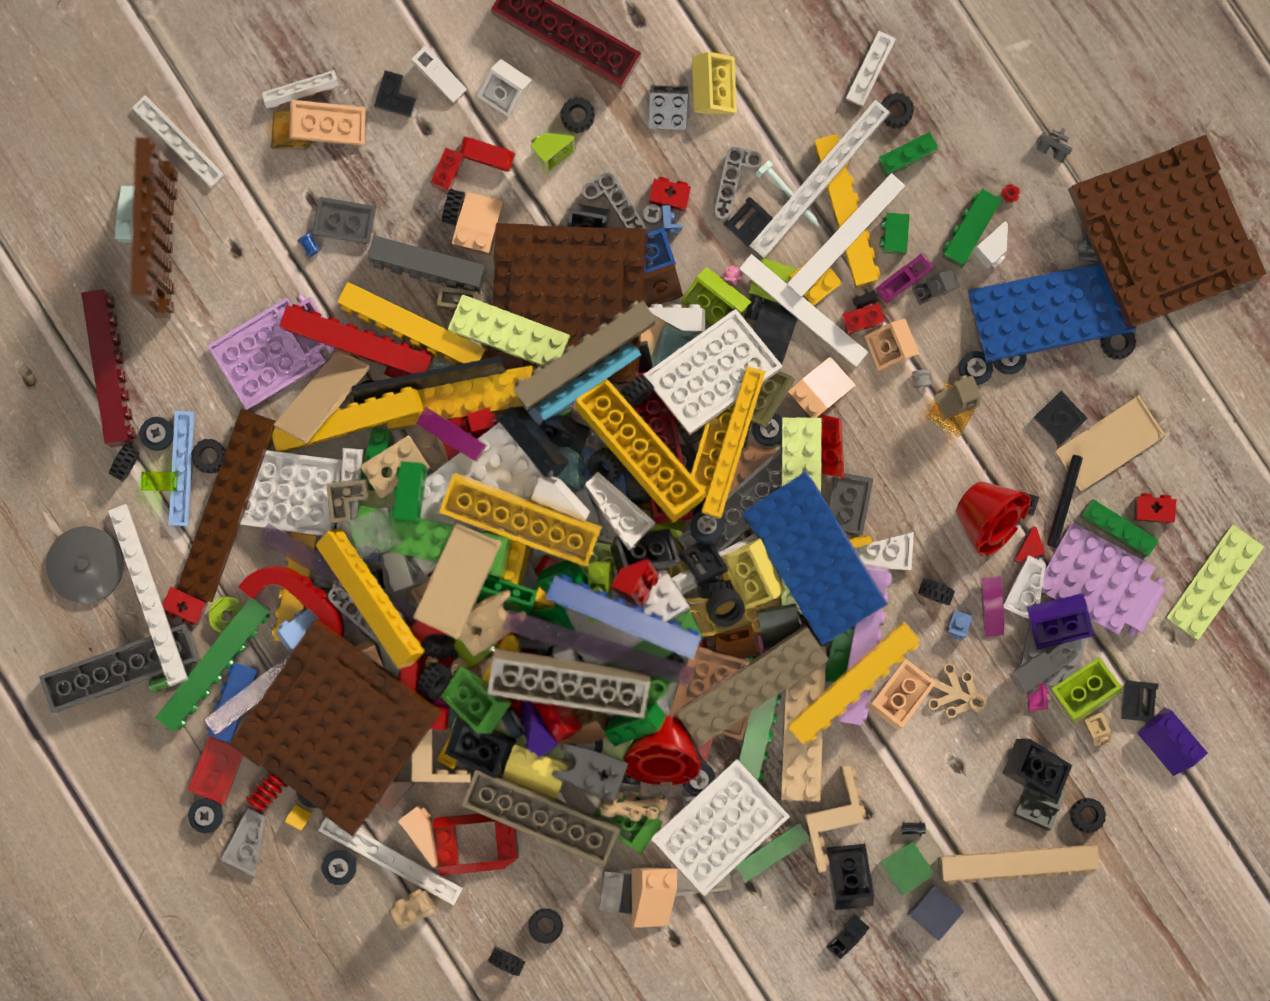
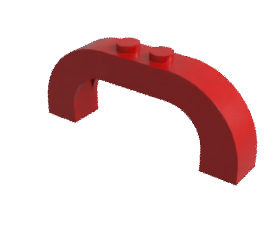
M281 565L263 567L249 574L238 586L253 600L259 597L268 585H280L312 611L323 624L342 638L344 636L342 616L337 607L326 597L327 594L322 589L313 586L312 581L308 577L302 576L289 567Z
M419 620L409 629L421 647L427 635H448V633ZM420 656L411 666L401 668V671L398 673V679L422 696L417 688L421 673ZM436 707L442 713L431 729L445 731L449 727L450 708Z

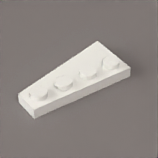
M599 472L585 484L584 488H586L590 497L628 550L655 525L656 522Z

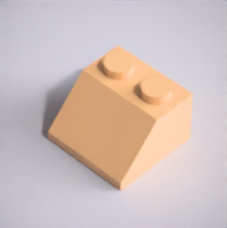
M905 319L891 322L864 336L878 371L904 362L919 354Z

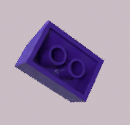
M1083 593L1027 607L1037 650L1094 636Z
M522 699L520 713L522 717L521 724L524 727L523 734L527 740L526 747L531 753H535L540 758L558 746V742L553 738L533 702Z
M1166 707L1137 732L1139 737L1173 776L1195 766L1208 754L1176 714Z

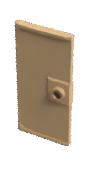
M337 350L274 423V428L307 444L328 417L340 407L352 390V386H355L371 368L370 365L344 351Z
M1138 395L1054 452L1067 472L1073 455L1083 457L1076 481L1078 491L1083 492L1119 466L1166 437V435Z
M456 523L413 618L448 633L455 639H459L502 542Z

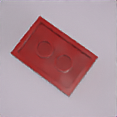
M209 736L188 791L225 804L244 755L230 746L229 743Z

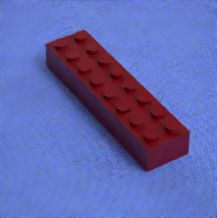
M496 0L491 8L493 16L621 90L641 59V52L551 0Z
M105 289L82 292V303L104 443L111 448L124 446L125 444H134L133 439L136 438L134 427H131L130 420H133L131 408H128L127 401H130L129 391L125 389L124 384L127 382L126 372L122 370L121 365L124 364L123 353L119 351L118 346L121 345L120 334L116 332L118 319L113 314V308H115L114 297H111L110 293Z
M646 372L638 373V376L644 375ZM653 391L642 404L633 409L684 467L675 416L656 392ZM649 496L652 520L656 522L655 525L673 522L655 500ZM691 509L676 522L691 520L693 510Z

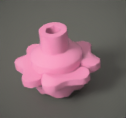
M730 266L725 269L721 278L724 281H730L731 286L738 285V279H741L744 274L738 267Z

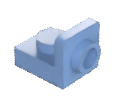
M670 205L662 206V220L665 232L668 231V234H678L679 231H682L683 224H671V222H675L674 210L670 211Z
M954 610L947 629V633L951 634L950 637L957 640L967 638V632L973 616Z

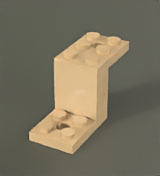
M426 431L413 440L408 435L360 466L380 499L394 492V487L398 484L396 470L397 467H400L401 461L424 463L427 467V475L434 473L446 464L441 451L434 449L436 440L433 434ZM385 467L392 469V475L389 478L382 476V470Z
M430 729L412 754V782H471L473 774H468V770H456V774H449V770H436V774H434L435 730Z
M850 765L840 766L849 804L804 814L816 868L819 873L827 871L826 866H829L827 854L822 852V847H825L823 836L818 835V832L864 822L863 818L866 817L864 806H860L858 800L861 798L860 789L855 787L854 779H857L856 771Z

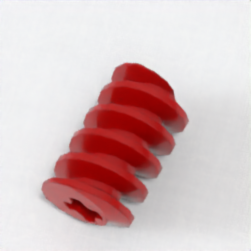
M266 773L269 780L261 779L263 786L256 785L258 792L251 790L253 798L245 797L249 805L261 815L260 809L267 810L265 803L272 805L273 803L270 798H278L275 792L282 793L281 786L288 787L286 783L274 774Z

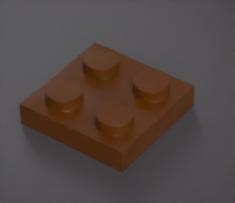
M674 264L645 273L644 300L647 307H651V304H663L683 296Z

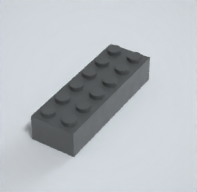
M374 235L367 257L370 263L373 264V267L384 270V267L396 274L408 273L410 274L409 277L420 280L423 277L433 284L442 282L447 284L446 286L449 288L457 289L461 287L468 291L480 293L487 272L484 264Z

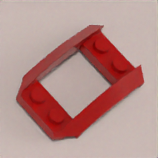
M480 813L434 819L432 828H435L438 867L436 868L440 876L502 870L519 858L516 828ZM494 822L498 860L459 864L455 826Z

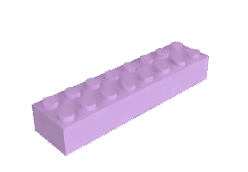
M865 564L874 582L888 602L886 587L890 588L892 579L888 568ZM882 609L854 626L847 670L881 641L882 633L879 630V625L883 626L885 611H882ZM871 689L869 691L864 690L859 694L861 698L856 703H849L845 707L847 710L838 717L840 722L862 725V721L867 719L868 705L865 704L866 701L870 702Z

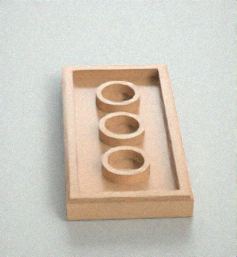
M298 100L290 101L289 139L357 146L364 145L365 107Z

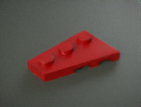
M821 414V474L845 479L842 421L840 418Z

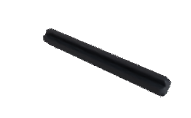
M1072 456L1047 542L1048 546L1058 547L1083 461L1082 456Z

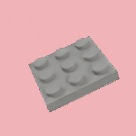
M1030 622L1021 665L1041 652L1048 653L1058 646L1055 645L1037 650ZM1086 638L1068 642L1076 646L1078 650L1077 657L1054 673L1056 676L1054 679L1047 683L1041 682V684L1056 686L1080 670ZM1064 648L1062 653L1064 657L1068 658L1070 652L1067 648Z

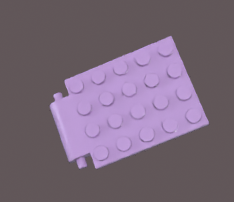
M303 294L296 297L299 302L297 305L303 307V311L310 313L313 310L320 313L311 297L305 299ZM287 297L207 345L247 411L326 364L327 361L321 353L323 349L327 348L329 353L335 350L333 347L280 329L279 325L286 306L292 307Z
M1072 522L1045 570L1041 593L1053 600L1083 593L1090 620L1119 635L1125 624L1130 627L1127 634L1134 637L1137 631L1140 633L1144 632L1167 589L1162 586L1165 579L1158 576L1156 582L1150 580L1156 568L1155 566Z

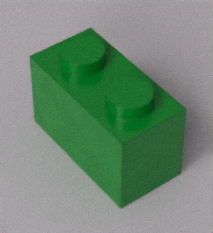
M887 212L885 218H882L881 229H884V237H880V248H883V253L906 255L910 214Z

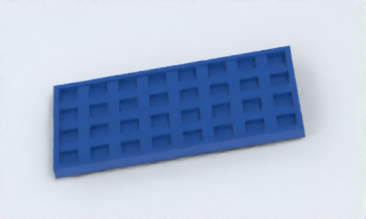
M1100 263L968 290L986 363L1136 331V327L1128 330Z
M808 471L803 472L742 512L757 538H761L770 560L822 645L830 642L888 605Z

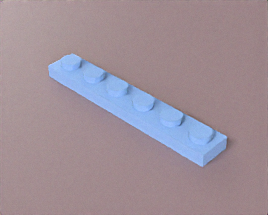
M175 411L169 526L189 527L192 479L191 452L193 451L195 412Z

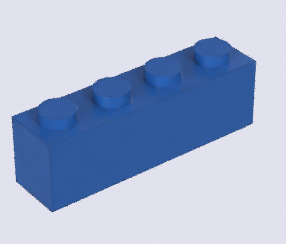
M236 662L234 666H230L227 676H230L227 684H223L220 692L223 696L221 701H217L214 707L215 717L213 720L210 719L207 726L209 736L230 743L239 726L259 673L258 670Z

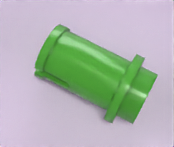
M165 675L157 679L152 678L148 682L152 693L155 691L158 693V690L169 686Z

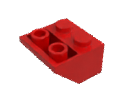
M643 560L620 569L611 587L621 599L632 605L635 604L642 607L648 601L651 589L658 583L659 573L649 560Z

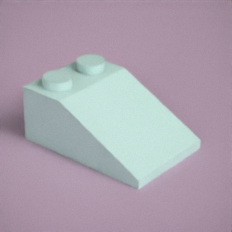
M121 186L115 225V239L119 243H132L134 186Z

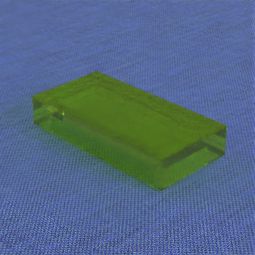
M142 471L140 491L177 492L178 472Z

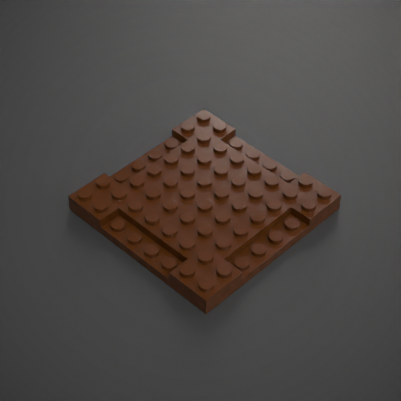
M1207 135L1174 146L1167 151L1112 172L1104 173L1072 185L1068 189L1128 330L1267 274L1252 239L1248 240L1220 176L1219 170H1221V167Z
M135 137L130 295L155 318H171V313H174V302H171V294L175 293V284L169 278V272H172L173 268L172 261H170V253H173V242H170V235H173L174 232L171 216H174V200L178 199V190L175 189V181H178V170H175V166L170 161H162L160 159V147H157V143L151 137Z
M496 223L492 306L570 335L566 348L571 345L576 347L580 344L579 340L587 334L592 336L600 325L604 323L606 325L610 324L615 315L620 312L622 314L626 313L631 304L636 301L641 303L644 300L648 230L645 228H589ZM639 335L637 338L629 342L632 343L638 349L639 352L641 335ZM487 346L486 359L501 356L506 370L533 366L536 369L538 367L544 368ZM639 357L607 378L609 382L629 383L634 378L636 379L639 371Z
M317 619L310 625L292 651L288 661L254 710L243 722L229 745L258 767L263 766L322 810V814L353 837L439 718L442 711Z

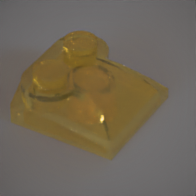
M290 110L273 111L271 148L308 149L312 141L289 139Z

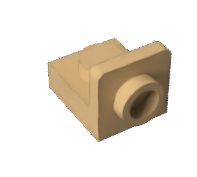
M1103 713L1084 719L1094 746H1102L1112 740V733Z

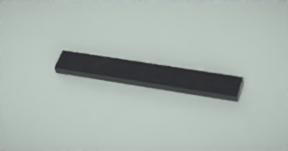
M501 356L355 385L352 386V393L357 402H361L373 397H383V394L394 392V394L401 393L400 390L407 387L420 390L506 372V366Z

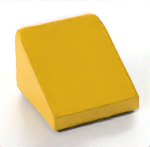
M540 587L538 588L534 606L554 605V602L546 599L547 594Z
M295 804L285 822L303 831L312 813Z

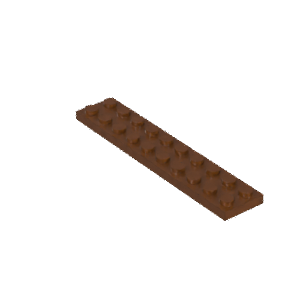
M244 409L240 410L224 455L225 460H222L223 465L220 466L177 590L213 602L275 429V420Z

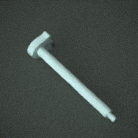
M769 160L757 170L755 175L760 178L766 172L790 199L794 193L771 169L773 163ZM807 209L804 215L812 224L814 223L818 227L820 224L816 221L817 219Z

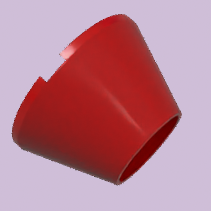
M982 481L977 482L966 491L957 505L956 515L977 554L983 557V554L990 556L1013 537L1018 530L1016 525L1021 518L1025 519L1027 516L1031 498L1025 492Z
M666 716L659 731L634 739L623 758V762L628 763L625 772L630 777L652 785L661 786V782H672V785L683 784L696 778L701 769L700 760L685 725L680 719L672 716Z

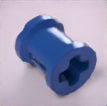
M308 233L297 240L298 244H301L304 248L307 258L321 251V248L317 246L313 239V233Z

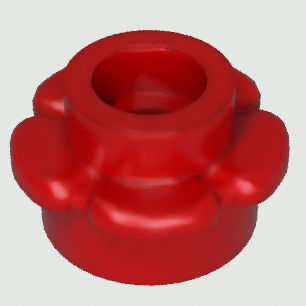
M1008 184L1002 189L1001 195L1006 202H1016L1019 199L1020 189L1017 186Z

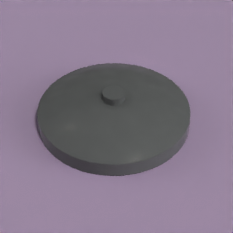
M82 526L64 532L54 541L47 555L46 571L51 585L61 596L77 603H93L106 598L116 589L123 575L124 558L121 548L112 536L98 528Z

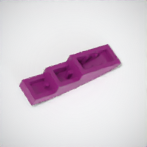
M427 407L424 408L416 424L476 462L487 446Z

